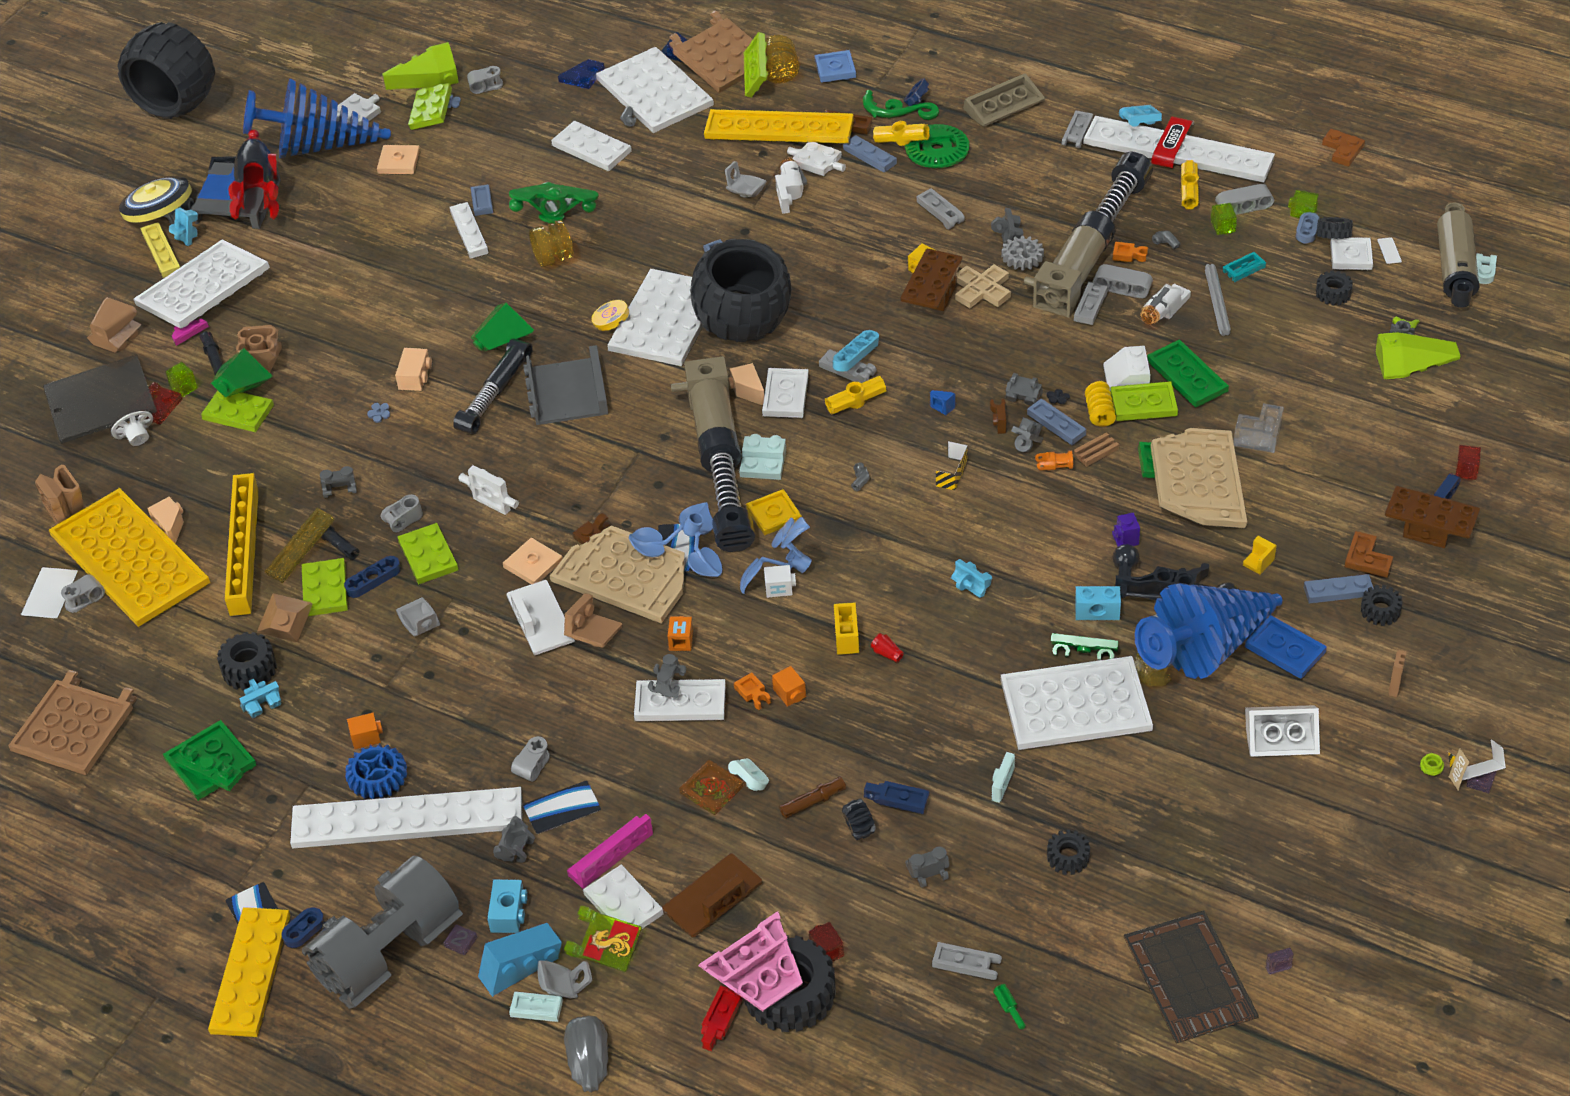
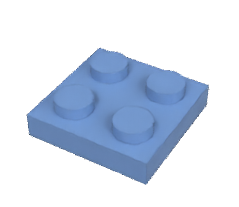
M850 50L815 55V63L821 82L856 78Z

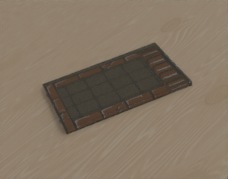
M1204 910L1124 934V939L1176 1044L1259 1018L1247 991Z

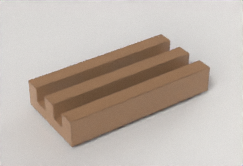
M1106 432L1074 449V456L1087 467L1119 450V443H1114V439L1112 437L1109 438V434Z
M1397 651L1388 693L1389 696H1398L1406 651Z

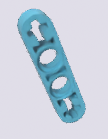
M866 330L859 334L834 355L833 369L840 372L850 370L878 346L879 334L872 330Z

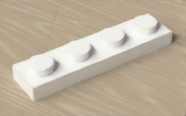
M468 202L451 206V215L469 257L474 258L488 254V248Z

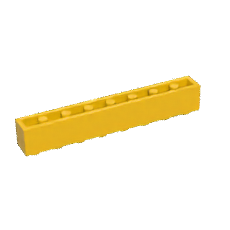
M254 473L233 475L225 585V602L230 616L251 614L259 491Z

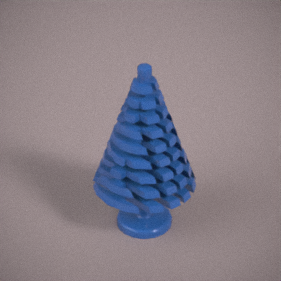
M291 78L287 85L283 112L256 108V93L248 90L243 134H248L252 130L254 119L282 123L279 158L286 157L292 125L291 156L298 153L302 126H304L302 154L309 153L313 128H315L313 152H318L321 149L324 129H326L325 150L332 148L335 131H337V148L343 147L345 132H348V146L354 145L356 134H359V144L366 142L367 135L371 136L370 142H376L377 137L386 140L391 137L390 129H381L379 124L374 121L372 127H368L369 120L365 117L362 118L361 125H358V113L355 111L351 113L350 124L347 123L348 108L344 105L341 106L339 121H336L338 103L334 100H331L328 119H326L327 97L322 94L319 100L317 117L315 118L317 93L313 89H310L306 114L304 116L306 86L301 83L297 93L295 113L293 114L296 82Z
M1181 583L1172 584L1168 588H1164L1160 593L1162 598H1157L1154 610L1158 617H1146L1137 624L1135 629L1137 651L1143 661L1151 668L1159 670L1172 664L1178 671L1182 667L1186 677L1194 679L1198 676L1200 679L1208 677L1275 611L1277 606L1282 604L1283 599L1278 593L1271 595L1266 592L1257 593L1238 589Z

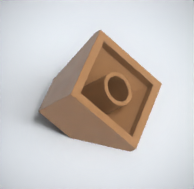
M273 593L257 632L298 642L313 604Z

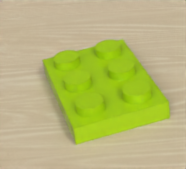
M760 32L757 33L744 51L745 96L751 98L768 76V71H766L767 56L765 53L767 42H765V34Z
M449 83L417 90L408 123L411 130L444 123L452 91Z
M1171 382L1110 387L1116 421L1178 416V408Z
M217 390L201 416L202 420L256 432L273 408L274 403L272 399L242 392L224 397Z
M437 523L397 536L418 585L458 571L457 563Z
M344 558L302 564L303 601L313 604L308 616L348 611L347 593L344 587L346 581Z

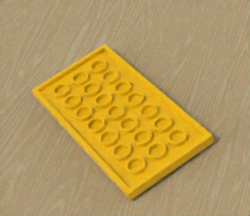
M120 488L49 529L50 535L87 574L93 575L104 587L105 593L138 627L210 583L209 577Z

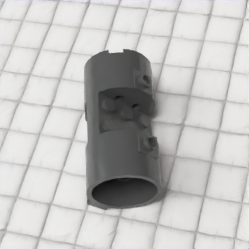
M418 856L410 857L395 871L390 873L387 870L377 878L379 883L374 886L375 895L384 911L381 910L371 918L372 923L359 927L344 915L338 918L332 916L323 924L324 929L319 935L302 948V954L304 956L308 955L310 959L307 965L318 981L330 993L340 994L339 1000L345 1003L349 1009L356 1007L392 976L388 971L386 961L380 950L403 932L411 939L417 941L420 946L428 945L463 914L459 909L458 900L446 880L432 865Z

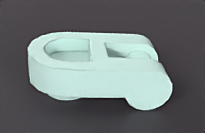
M1477 253L1479 283L1489 284L1494 280L1497 255H1490L1488 257Z
M748 758L741 759L740 761H731L728 765L730 773L738 774L751 790H764L769 782L768 777Z

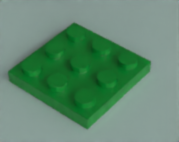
M221 720L163 754L164 760L198 801L220 787L176 766L175 760L179 757V750L184 744L208 753L242 770L243 774L256 766L253 757Z

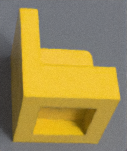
M1257 536L1253 540L1252 553L1243 561V566L1261 575L1275 560L1277 545Z

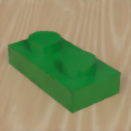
M1139 442L1138 445L1142 477L1155 478L1151 452L1152 442Z

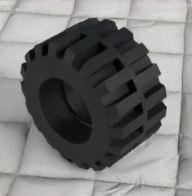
M243 632L242 635L236 634L234 638H228L226 640L227 643H223L220 646L221 650H218L217 660L223 679L227 685L233 686V689L238 690L241 688L244 691L250 687L249 680L254 679L257 684L262 681L269 682L271 676H274L276 673L277 663L270 641L265 639V636L262 634L257 635L255 632L251 634Z

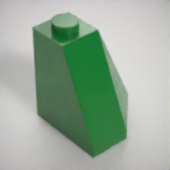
M503 303L494 308L471 336V339L474 341L473 345L477 349L488 351L508 343L511 339H518L528 335L534 329L507 303Z
M243 348L220 367L211 384L224 397H229L260 387L272 375Z

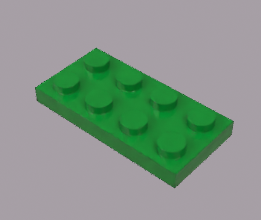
M1180 339L1147 355L1148 363L1168 382H1171L1172 386L1195 408L1227 393L1229 390V385Z

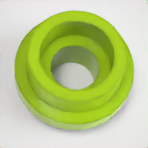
M1430 753L1422 758L1420 768L1424 773L1435 776L1442 773L1444 762L1439 755Z

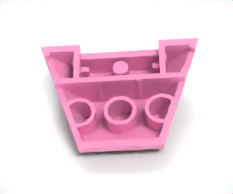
M778 911L758 924L755 930L722 952L718 951L699 964V967L762 1012L803 984L794 956L791 954L786 933L783 931Z

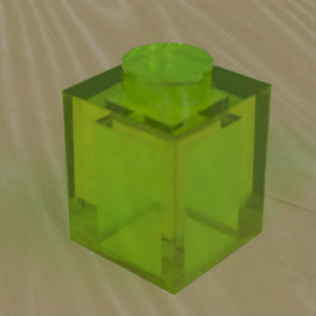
M1296 190L1294 197H1290L1288 208H1291L1290 216L1300 218L1303 213H1316L1319 194Z
M1231 203L1212 205L1211 222L1217 235L1236 232L1237 217Z
M183 362L165 371L170 388L181 398L198 388L193 371Z

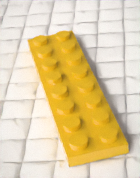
M710 109L704 137L705 139L849 143L854 115L848 113Z

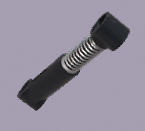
M511 339L508 342L506 353L484 381L483 388L465 411L459 410L456 413L453 422L454 429L473 435L478 432L481 424V415H483L495 396L503 391L521 364L527 362L526 356H529V359L531 358L533 351L531 343L517 339Z

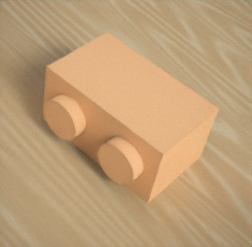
M404 348L395 375L398 390L422 391L424 383H427L428 369L432 367V358L429 357L427 349Z

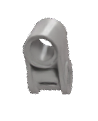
M490 66L468 73L467 79L471 92L480 94L500 89L503 86V81L500 79V68Z
M412 494L406 495L399 501L386 507L381 513V519L389 523L393 532L402 531L405 527L420 520L423 516L419 499L416 495Z
M91 574L83 576L61 590V595L66 601L65 608L72 613L78 612L91 603L100 600L105 594L104 587Z
M539 736L531 738L521 753L514 759L511 772L531 782L535 781L550 758L549 752L546 750V740Z

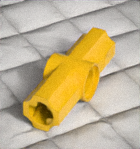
M898 121L892 126L875 127L873 139L878 143L896 142L897 145L904 146L911 141L928 140L930 129L928 124L907 125L904 121Z
M1186 160L1181 164L1182 206L1186 209H1193L1199 203L1198 165L1193 160Z
M877 376L863 383H849L846 386V390L825 398L830 414H835L849 407L853 409L861 408L865 404V400L886 392L884 380L881 376Z

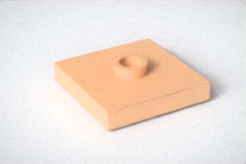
M383 145L377 166L378 174H414L420 153L419 145Z
M530 538L503 562V567L526 582L534 584L542 581L562 561L563 556L535 539Z

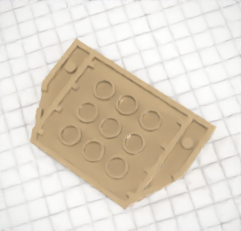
M1189 428L1184 433L1178 435L1173 433L1164 438L1160 437L1152 440L1151 452L1159 507L1202 525L1246 527L1247 517L1231 431Z
M610 526L601 533L591 536L588 543L586 542L580 546L577 544L571 547L550 575L551 582L582 594L593 595V598L662 624L683 595L685 553L663 545L665 551L662 555L658 557L645 556L632 546L629 540V535L632 533Z

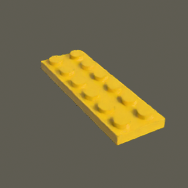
M243 907L208 1030L210 1034L258 1037L284 942L282 930L288 925L291 916L289 910Z

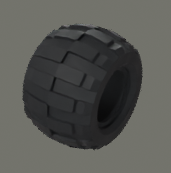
M159 22L149 25L136 33L124 47L117 65L119 69L118 77L123 89L134 103L146 112L164 119L178 118L197 108L208 95L215 76L213 59L205 45L192 32L170 22L167 24Z
M729 239L725 242L714 244L710 247V250L704 252L693 271L690 292L695 315L708 332H712L724 340L736 342L756 341L764 338V335L767 333H772L781 323L789 308L792 288L790 274L784 259L780 254L775 253L772 250L773 248L755 240Z

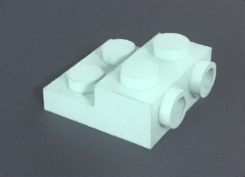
M752 434L750 437L745 436L739 471L740 477L781 480L786 454V440L778 435H773L770 438L761 437L758 434Z

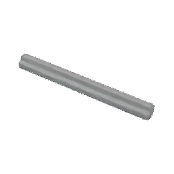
M1207 264L1205 266V274L1219 333L1222 336H1228L1231 328L1216 266L1214 264Z

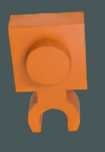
M1115 242L1113 260L1132 262V259H1136L1140 262H1145L1148 247L1140 246L1135 248L1133 243Z
M752 672L734 682V689L746 702L753 699L756 709H761V700L766 701L768 704L771 703L770 695L765 692V686Z

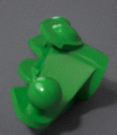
M546 182L540 185L510 190L509 197L512 199L509 201V208L514 212H519L523 209V201H527L541 212L539 214L540 220L548 223H560L564 220L563 214L580 202H582V209L584 211H594L596 208L595 200L598 199L599 194L593 190Z

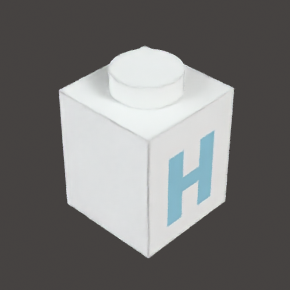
M790 565L764 567L767 598L792 595V586H796L795 573H790Z

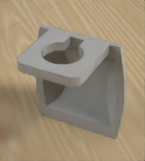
M736 161L725 169L728 185L726 189L739 194L741 197L757 196L766 184L764 179L740 174L738 162ZM733 168H734V170H735V173H734V176H733L734 179H732L731 176H730L731 170H732Z
M419 598L396 609L402 624L414 637L440 625L436 613L423 598Z
M542 960L538 962L539 985L550 995L577 998V993L592 981L588 962L583 961L572 971L553 962ZM583 970L585 973L583 981L575 983L579 973Z

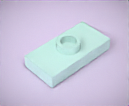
M1006 752L1000 769H995L992 801L1000 803L1015 769V756L1012 753Z
M514 992L509 1011L510 1017L558 1022L563 998L553 995Z

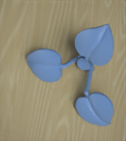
M707 503L696 504L683 510L679 516V528L666 540L662 541V535L657 530L649 527L640 528L629 535L632 546L638 552L648 557H658L665 551L663 545H666L683 530L685 535L689 537L695 536V552L690 553L688 556L690 568L703 576L718 577L722 573V564L718 555L710 548L704 547L700 550L698 548L700 535L711 532L713 528V519Z
M800 517L795 523L794 519L790 518L784 527L777 532L772 541L773 548H776L782 542L781 548L787 547L790 550L786 556L788 563L765 557L756 558L742 575L740 589L743 594H745L746 586L757 574L764 562L780 566L790 565V570L794 567L801 573L806 571L812 559L799 551L791 543L799 534L810 528L803 517Z

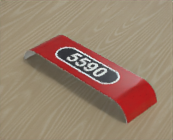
M1172 116L1153 152L1151 163L1173 168L1175 156L1191 124L1194 125V121Z

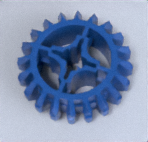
M380 743L377 747H373L370 744L368 749L361 748V753L354 752V758H349V765H346L345 777L351 791H354L356 796L361 795L364 800L369 796L371 799L376 797L382 799L386 794L391 796L392 791L399 792V786L404 785V779L407 778V765L404 762L403 755L396 748L391 749L389 745L383 748Z

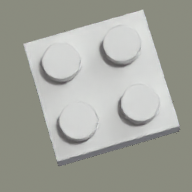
M1331 238L1332 269L1372 270L1373 259L1370 238Z

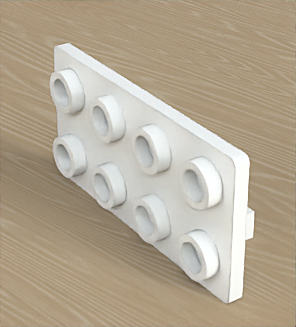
M547 580L507 593V598L534 655L575 641L571 637L564 636L565 617Z

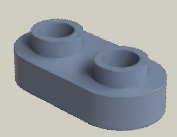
M1307 212L1300 216L1296 230V239L1306 244L1315 240L1319 219L1317 214Z

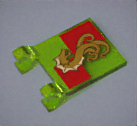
M580 906L577 914L579 919L590 923L582 945L567 941L564 948L565 954L626 972L642 927L598 913L588 907Z

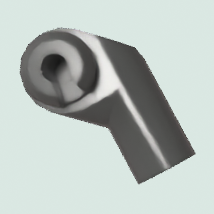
M627 106L620 117V120L627 127L634 126L636 122V117L632 118L633 108L631 106Z
M1158 231L1152 236L1154 244L1168 243L1173 250L1181 245L1170 231Z
M861 462L853 467L857 479L851 484V487L857 492L870 479L867 467H864V464Z

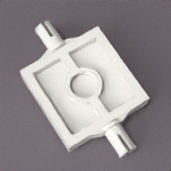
M354 93L338 105L336 121H339L342 105L348 108L347 123L350 124L352 111L358 113V125H361L363 117L370 121L381 113L380 107L374 104L379 101V96L374 94L369 99H364Z
M808 142L802 149L789 147L787 150V154L794 156L791 161L797 162L801 169L822 176L832 169L845 171L846 165L838 162L841 158V151L832 147H826L816 142Z
M474 465L468 470L469 476L464 473L460 474L459 481L470 487L473 499L504 515L511 510L510 506L514 509L518 507L519 501L508 495L506 482L502 478L496 477Z

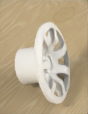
M147 411L128 414L114 424L111 434L116 439L127 437L132 446L141 445L149 439L146 428L153 422V416ZM136 415H140L138 421L135 419ZM130 418V423H127L124 420Z

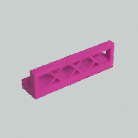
M647 814L641 818L638 816L634 817L567 870L568 876L582 889L587 887L653 835L651 818Z

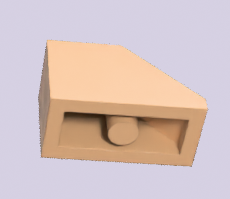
M753 363L730 368L728 384L730 389H734L736 396L763 405L764 389Z
M167 497L150 506L148 511L151 520L176 544L184 523L181 515L183 509L178 502L175 503L170 497Z

